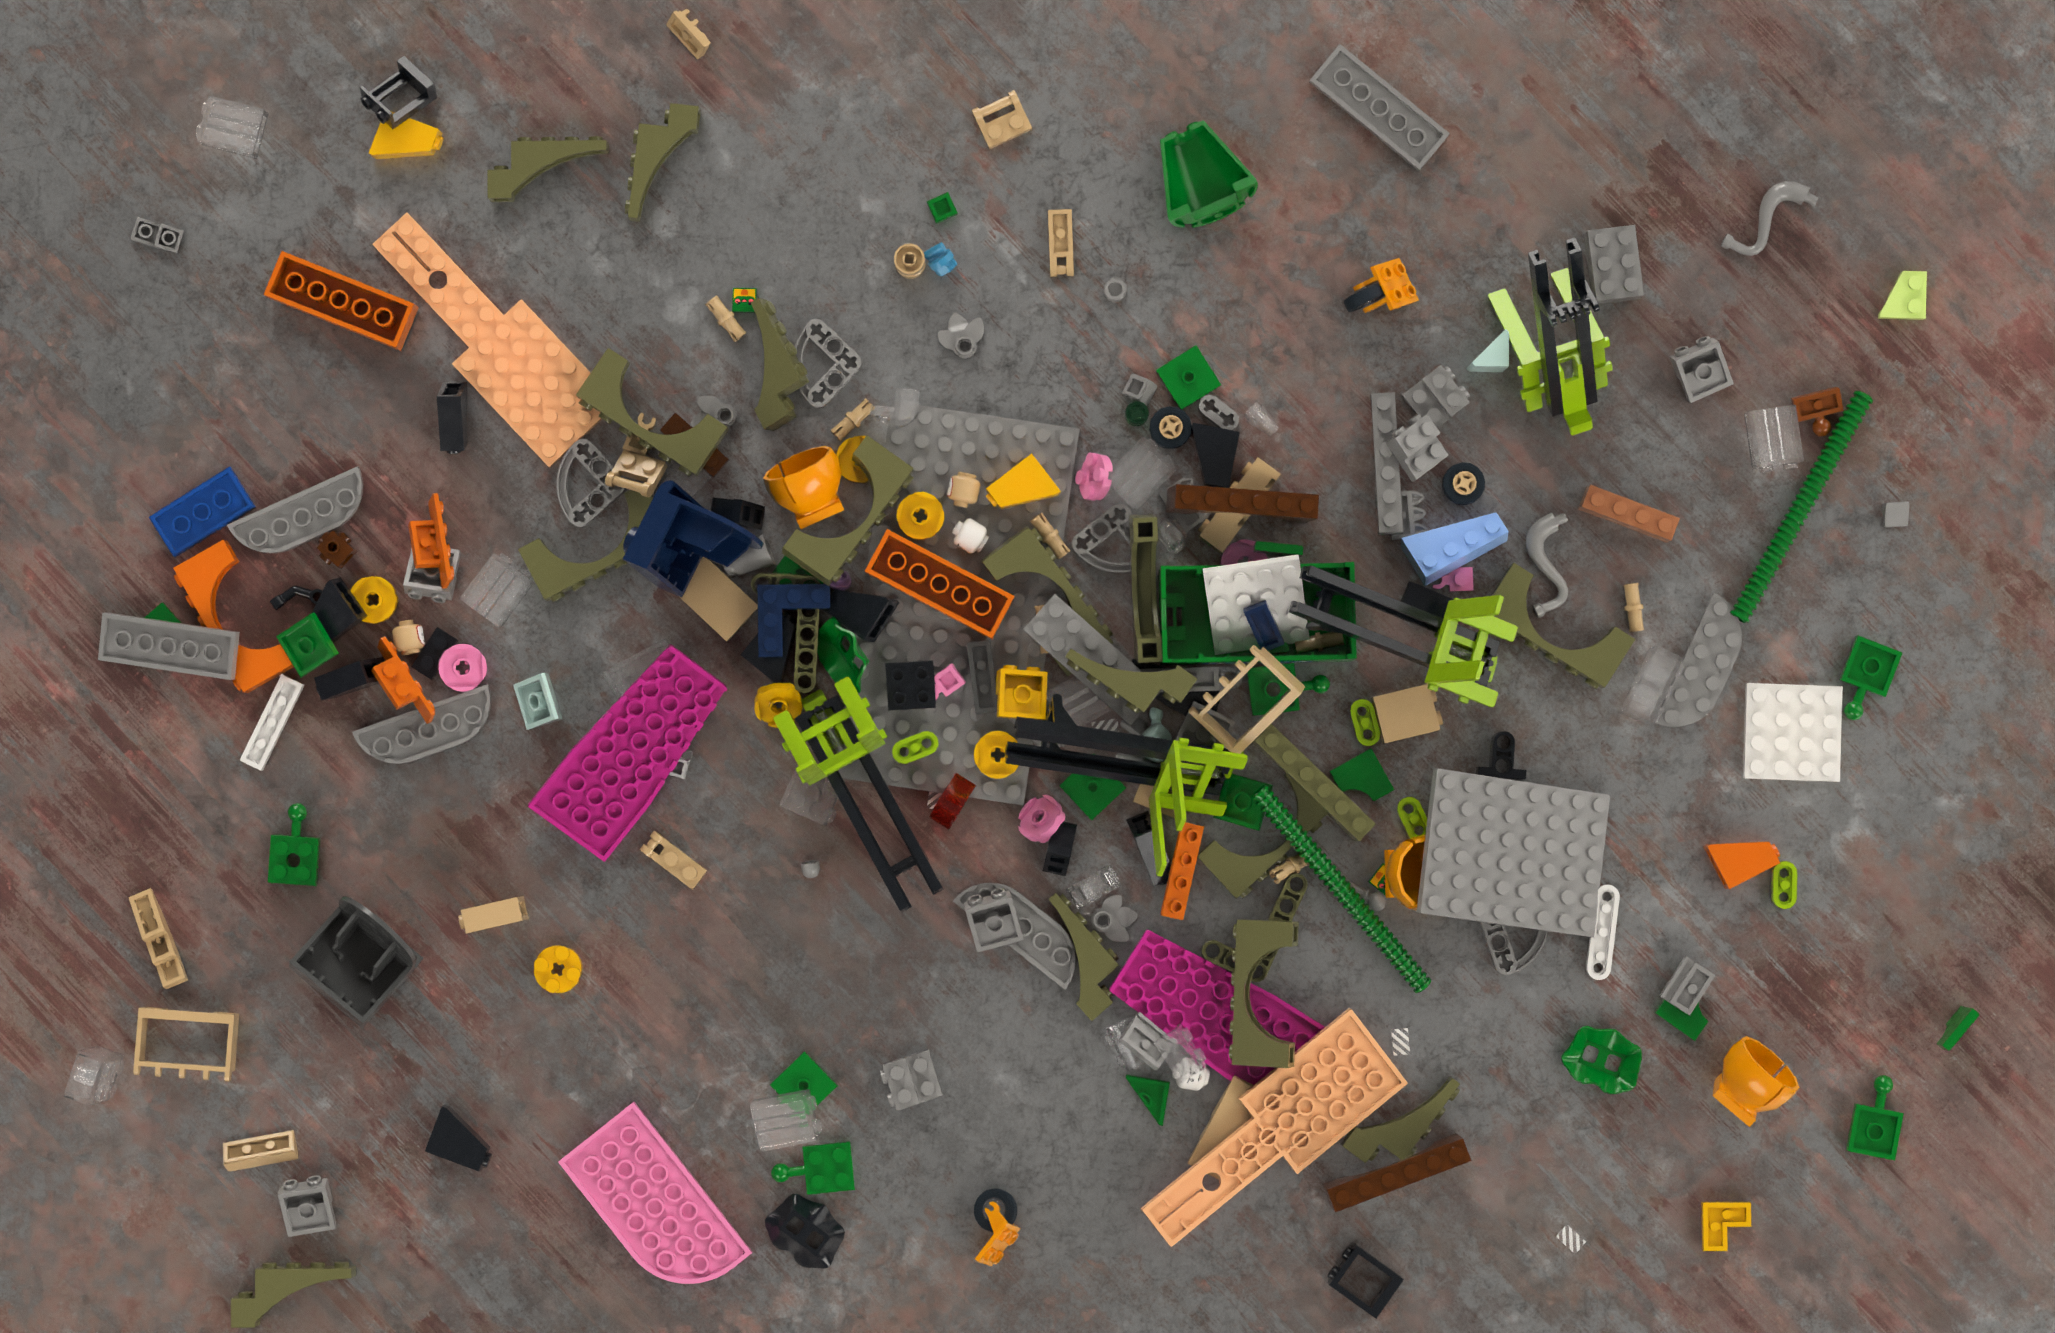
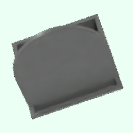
M343 896L339 900V907L289 961V968L363 1029L418 967L423 957L408 946L392 928L373 912L351 897Z

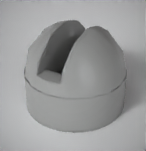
M809 860L800 863L801 871L805 877L814 878L819 874V860Z

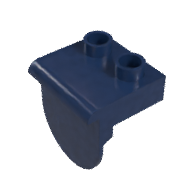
M669 480L659 486L639 527H633L627 533L623 544L625 552L623 560L658 588L682 598L702 557L728 567L744 554L749 547L762 549L764 543L757 536L738 524L705 509L677 483Z

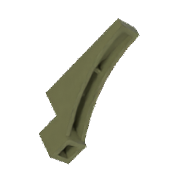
M670 103V110L666 109L664 123L668 124V126L639 123L638 130H634L633 144H637L636 153L631 154L630 167H634L633 177L629 176L627 186L628 191H631L630 200L625 202V214H628L630 221L640 222L647 191L663 162L685 139L692 134H698L701 113L699 106Z
M599 136L588 137L589 140H579V137H565V140L555 141L554 137H542L541 141H532V138L519 137L517 141H511V169H508L507 166H494V170H487L488 199L491 202H515V196L545 171L576 158L609 154V144L607 140H603V137Z
M757 298L751 302V305L757 316L762 334L764 377L759 403L754 410L763 428L775 431L797 417L793 411L795 409L793 402L786 396L809 383V380L806 376L807 370L805 366L799 362L795 355L797 354L795 346L788 341L785 335L787 333L785 326L778 321L775 315L776 308L770 301Z
M1072 649L1065 656L1068 659L1066 663L1077 672L1082 669L1088 673L1086 678L1097 686L1099 683L1105 685L1108 688L1106 692L1117 700L1119 697H1122L1127 701L1125 706L1136 714L1139 711L1144 713L1160 690L1164 692L1162 696L1172 704L1176 701L1181 703L1197 681L1196 677L1179 665L1175 669L1167 671L1132 672L1101 665Z
M1055 893L1048 900L1058 911L1067 926L1078 958L1080 997L1076 1004L1093 1021L1113 1003L1110 999L1113 994L1105 985L1100 987L1098 984L1119 966L1116 962L1119 957L1111 948L1105 950L1100 944L1103 939L1095 930L1090 932L1084 926L1087 921L1079 912L1074 914L1068 908L1071 903L1063 894L1058 896Z
M1449 1077L1438 1091L1414 1110L1381 1124L1359 1128L1356 1126L1347 1134L1341 1145L1364 1163L1368 1160H1374L1380 1151L1377 1148L1380 1144L1401 1160L1412 1156L1417 1150L1415 1145L1419 1139L1424 1140L1431 1131L1429 1126L1433 1120L1436 1119L1438 1121L1446 1110L1444 1105L1447 1101H1453L1458 1095L1460 1083Z
M277 1262L262 1263V1266L255 1269V1295H253L252 1291L238 1292V1296L231 1298V1328H255L260 1325V1319L288 1295L317 1283L353 1278L356 1276V1266H349V1262H334V1266H325V1262H311L310 1266H301V1262H288L286 1266H277Z

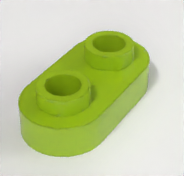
M1366 699L1356 700L1350 707V716L1356 739L1361 745L1372 746L1380 738V729L1374 707ZM1364 707L1366 710L1365 715L1360 716L1357 713V709ZM1370 730L1372 733L1371 738H1364L1363 732Z
M923 731L895 743L892 755L897 762L907 764L933 754L938 748L939 741L934 733ZM924 739L931 740L929 748L923 747L922 741ZM903 747L909 750V754L905 757L900 755V750Z
M1414 797L1402 798L1397 804V813L1408 837L1420 836L1414 832L1416 826L1422 827L1423 832L1421 835L1426 834L1427 817L1420 802ZM1410 804L1413 807L1411 813L1405 812V805Z
M1780 861V864L1774 866L1771 872V900L1780 909L1791 908L1797 900V869L1794 864L1788 861ZM1783 868L1787 871V875L1784 878L1780 876V870ZM1782 892L1787 895L1785 901L1779 899V895Z

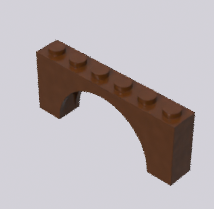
M1176 484L1167 489L1166 513L1249 514L1279 518L1287 522L1308 523L1318 519L1319 495Z
M1455 1133L1434 1141L1425 1150L1393 1164L1358 1175L1342 1176L1322 1185L1330 1206L1336 1213L1472 1160L1464 1139Z

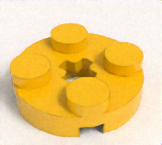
M854 436L846 439L839 446L836 453L842 476L853 483L865 484L869 482L863 470L855 465V462L852 460L853 453L866 436Z
M927 492L913 493L905 497L898 506L896 516L899 527L905 535L912 539L925 540L932 538L943 526L944 511L942 505L932 494ZM920 509H923L927 519L919 523L917 518L914 517V513H919Z
M376 576L361 578L350 590L368 615L362 620L363 622L372 624L384 622L396 610L399 600L396 590L384 578ZM370 594L373 596L377 594L379 596L377 599L379 603L377 605H368L370 600L367 597Z
M772 683L761 686L754 700L755 714L760 721L762 719L764 722H767L768 726L778 728L773 719L776 715L787 710L793 721L798 715L800 716L802 713L801 695L792 683ZM776 702L784 703L781 705V708H777L776 705H773Z
M1004 731L989 732L981 737L975 746V764L982 773L990 778H1006L1014 773L1019 766L1006 764L1005 757H1002L1000 762H996L995 758L991 757V752H995L996 748H1000V751L1005 753L1008 741L1018 743L1009 733Z
M555 945L544 949L538 955L534 962V976L538 984L548 992L564 993L573 989L578 984L583 966L579 955L574 950L566 946ZM556 962L558 965H564L561 976L552 972L554 969L553 964Z

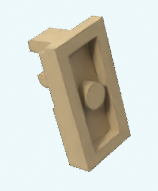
M688 9L682 12H677L676 10L672 13L666 26L698 60L704 56L711 42L696 27L699 21L697 19L690 21L687 18L690 13Z

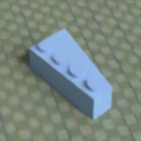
M1497 512L1403 537L1401 538V549L1424 586L1507 542L1509 531Z

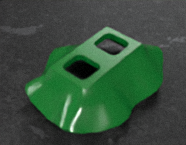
M831 617L818 631L817 653L819 660L835 683L845 677H849L857 692L860 693L861 678L869 663V659L859 647L855 634L847 630L846 627L841 626L835 617ZM844 636L850 642L848 651L842 645ZM855 656L863 661L860 669L854 662Z
M1582 1026L1577 1031L1568 1049L1562 1054L1561 1061L1575 1081L1582 1084H1595L1601 1091L1607 1094H1618L1635 1088L1642 1061V1050L1638 1045L1628 1041L1616 1029H1596L1590 1026ZM1588 1045L1599 1050L1594 1063L1585 1061L1582 1058L1584 1050ZM1610 1054L1621 1059L1616 1072L1605 1068V1062Z

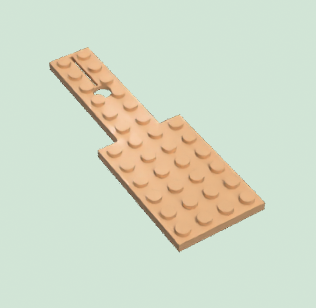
M407 212L372 244L469 347L452 365L549 468L564 456L577 440L582 439L602 420L599 417V411L594 408L589 411L579 404L581 399L576 396L590 375V371L522 299L503 315ZM436 271H442L447 276V284L441 289H434L429 283L431 274Z
M1348 1008L1295 1051L1294 1067L1274 1068L1238 1098L1252 1118L1140 1209L1167 1244L1172 1247L1282 1156L1296 1174L1300 1173L1406 1086L1408 1082L1353 1010ZM1210 1172L1217 1173L1220 1177L1219 1186L1213 1191L1206 1190L1202 1184L1204 1176Z

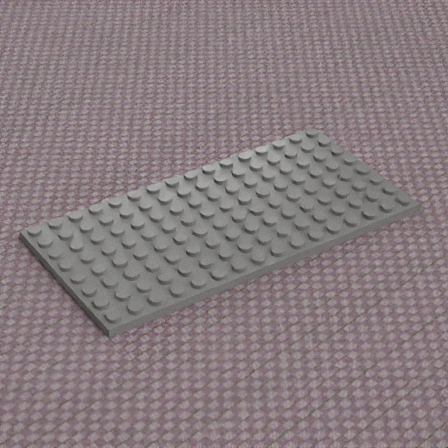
M891 402L885 448L914 468L911 475L914 479L907 489L902 487L898 495L900 498L892 508L888 506L884 511L886 517L879 526H873L867 566L884 533L888 529L1014 595L1015 598L992 640L882 581L865 574L862 594L886 597L899 602V605L875 643L865 641L856 635L859 647L869 659V663L861 678V692L858 694L861 699L867 698L871 705L867 708L877 729L881 730L883 728L887 735V738L884 739L886 744L870 752V755L887 785L1024 806L1029 767L1018 766L1016 771L1008 777L994 779L982 773L975 764V746L981 737L989 732H1007L1018 743L1033 745V742L1030 739L1016 737L1017 729L1014 728V724L1008 718L997 717V712L976 715L966 643L990 640L995 681L997 670L1003 668V665H1015L1017 670H1026V667L1041 668L1040 671L1044 672L1046 653L1040 654V645L1023 629L1036 615L1034 606L1045 605L1055 594L1057 584L1045 575L1035 572L1012 573L996 581L981 562V559L1027 526L1030 530L1035 528L1030 521L1041 512L1052 527L1059 531L1058 535L1063 541L1080 429L909 403ZM1031 453L1061 491V494L1056 497L1000 509L998 505L993 507L986 498V495L989 494L986 488ZM958 472L976 475V479L981 483L977 502L975 504H968L967 508L954 506V501L947 497L950 478L957 475ZM916 492H927L935 496L941 503L944 511L942 528L935 536L925 540H915L905 535L899 527L896 516L900 502L908 495ZM920 509L919 513H914L917 522L921 523L922 520L927 519V516L924 514L925 510ZM971 518L987 529L986 535L989 538L979 553L975 551L969 554L954 544L955 534L952 531L959 521L963 523L966 519ZM1042 540L1040 541L1044 549L1049 547L1047 543H1043ZM1055 559L1054 562L1059 568L1060 559ZM855 656L854 662L860 669L863 661ZM933 660L934 675L952 663L966 681L964 685L947 697L941 692L936 700V708L888 711L885 663ZM850 717L851 720H852V722L854 723V725H855V727H856L858 733H860V731H859L858 727L856 726V724H855L853 718ZM923 731H930L937 736L939 745L937 750L931 755L907 764L897 762L892 755L893 746L900 740ZM924 739L922 741L923 747L929 748L931 740ZM901 748L900 755L903 757L909 754L908 748ZM996 748L995 752H991V757H994L996 762H1000V759L1005 757V753L1001 752L1000 748ZM859 759L838 770L843 779L872 783Z

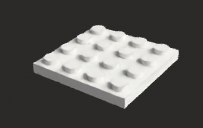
M1298 554L1203 568L1215 655L1250 650L1253 645L1258 649L1260 648L1244 614V608L1264 600L1267 601L1284 642L1293 644L1295 641L1310 639L1309 630L1306 629L1307 620L1289 613L1292 601L1305 604L1302 579L1299 578L1301 568Z
M1745 683L1743 778L1840 782L1843 686Z

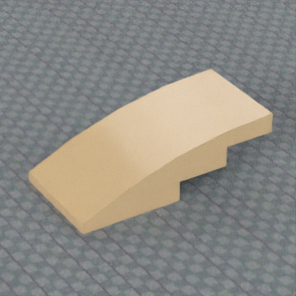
M702 557L681 598L727 642L758 609V605L715 564Z
M1235 1075L1233 1076L1211 1113V1118L1188 1159L1189 1165L1193 1166L1252 1118L1238 1098L1254 1085ZM1208 1173V1175L1220 1180L1217 1173Z

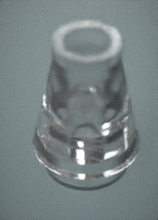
M1257 402L1244 414L1247 423L1266 433L1269 437L1279 428L1265 407Z

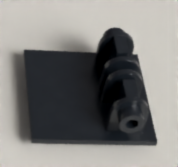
M933 660L885 663L888 711L936 708Z

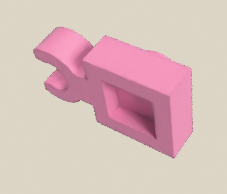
M1473 567L1457 568L1448 573V575L1441 577V583L1432 585V589H1441L1448 585L1449 592L1473 591Z
M952 663L934 675L936 700L941 692L947 697L966 683Z

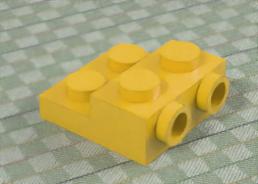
M1003 665V668L997 670V717L1016 719L1018 716L1045 720L1048 672L1040 671L1041 668L1026 667V670H1017L1015 665Z

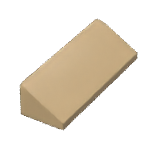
M294 1130L223 1143V1165L229 1172L298 1159Z

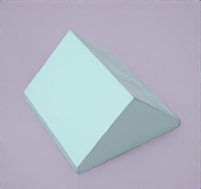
M1505 329L1466 369L1469 372H1503L1509 367V332Z
M541 673L513 684L527 730L562 720L548 673Z

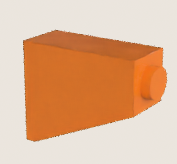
M1770 842L1722 843L1703 846L1725 889H1731L1780 864L1778 859L1780 853L1775 844L1771 845Z

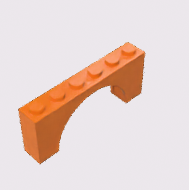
M221 540L173 568L176 572L174 578L177 584L185 588L188 594L185 596L186 600L192 608L195 607L198 611L199 616H197V619L203 627L223 629L216 612L217 590L225 574L240 562L231 545L226 540ZM238 644L235 679L232 681L238 691L242 690L244 693H249L292 669L294 666L281 644L267 649H249Z

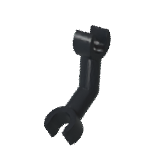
M294 585L269 602L278 610L293 597L300 596L311 600L316 605L317 601L314 600V595L322 593V590H309Z

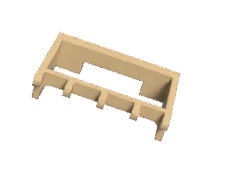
M1254 645L1250 648V651L1255 657L1247 665L1238 660L1235 665L1240 672L1231 681L1222 676L1219 682L1224 688L1215 697L1208 692L1203 695V698L1208 702L1204 708L1198 711L1192 706L1188 710L1204 728L1232 753L1241 754L1302 694L1305 688L1264 647L1259 650ZM1260 660L1289 689L1252 728H1249L1236 740L1207 712Z
M155 1007L138 1008L133 1074L140 1075L141 1066L155 1067L156 1077H161L162 1068L179 1069V1078H185L186 1069L202 1070L203 1080H209L210 1071L225 1072L224 1080L230 1082L232 1072L235 1071L239 1013H208L168 1010V1008ZM148 1018L229 1024L226 1065L211 1066L145 1061Z

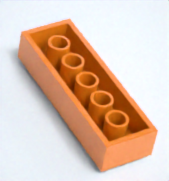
M281 251L263 294L271 300L399 351L403 348L419 309L412 302L284 251Z
M888 529L865 569L866 574L992 640L1015 598L1014 595Z

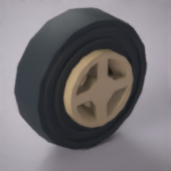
M1168 406L1161 408L1153 415L1149 431L1151 438L1157 445L1164 449H1176L1188 441L1192 431L1190 417L1185 411L1178 407Z
M1461 462L1454 464L1443 476L1442 488L1444 494L1450 501L1458 505L1474 503L1485 490L1483 473L1477 466L1471 463Z

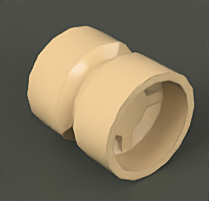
M911 243L904 244L895 252V268L902 277L915 279L924 272L926 266L925 256L920 247Z

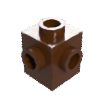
M333 530L331 533L326 532L318 541L320 545L317 549L321 552L319 557L328 565L333 563L341 569L358 551L349 544L352 540L342 531L339 534Z

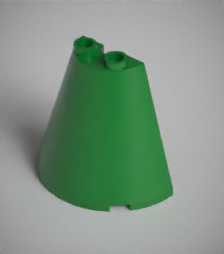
M1204 120L1190 123L1186 127L1187 130L1183 133L1178 134V132L1173 131L1160 139L1167 215L1170 223L1179 228H1184L1185 224H1191L1193 228L1200 227L1231 215L1245 205L1244 200L1248 196L1253 197L1258 188L1256 178Z

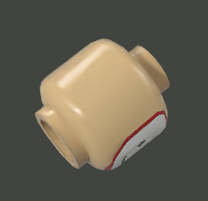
M958 472L957 475L950 478L947 497L954 501V506L967 508L968 504H975L977 502L981 483L976 479V475Z
M413 620L400 621L399 626L392 630L394 645L397 652H401L402 656L418 654L420 649L425 646L423 628L419 624H414Z

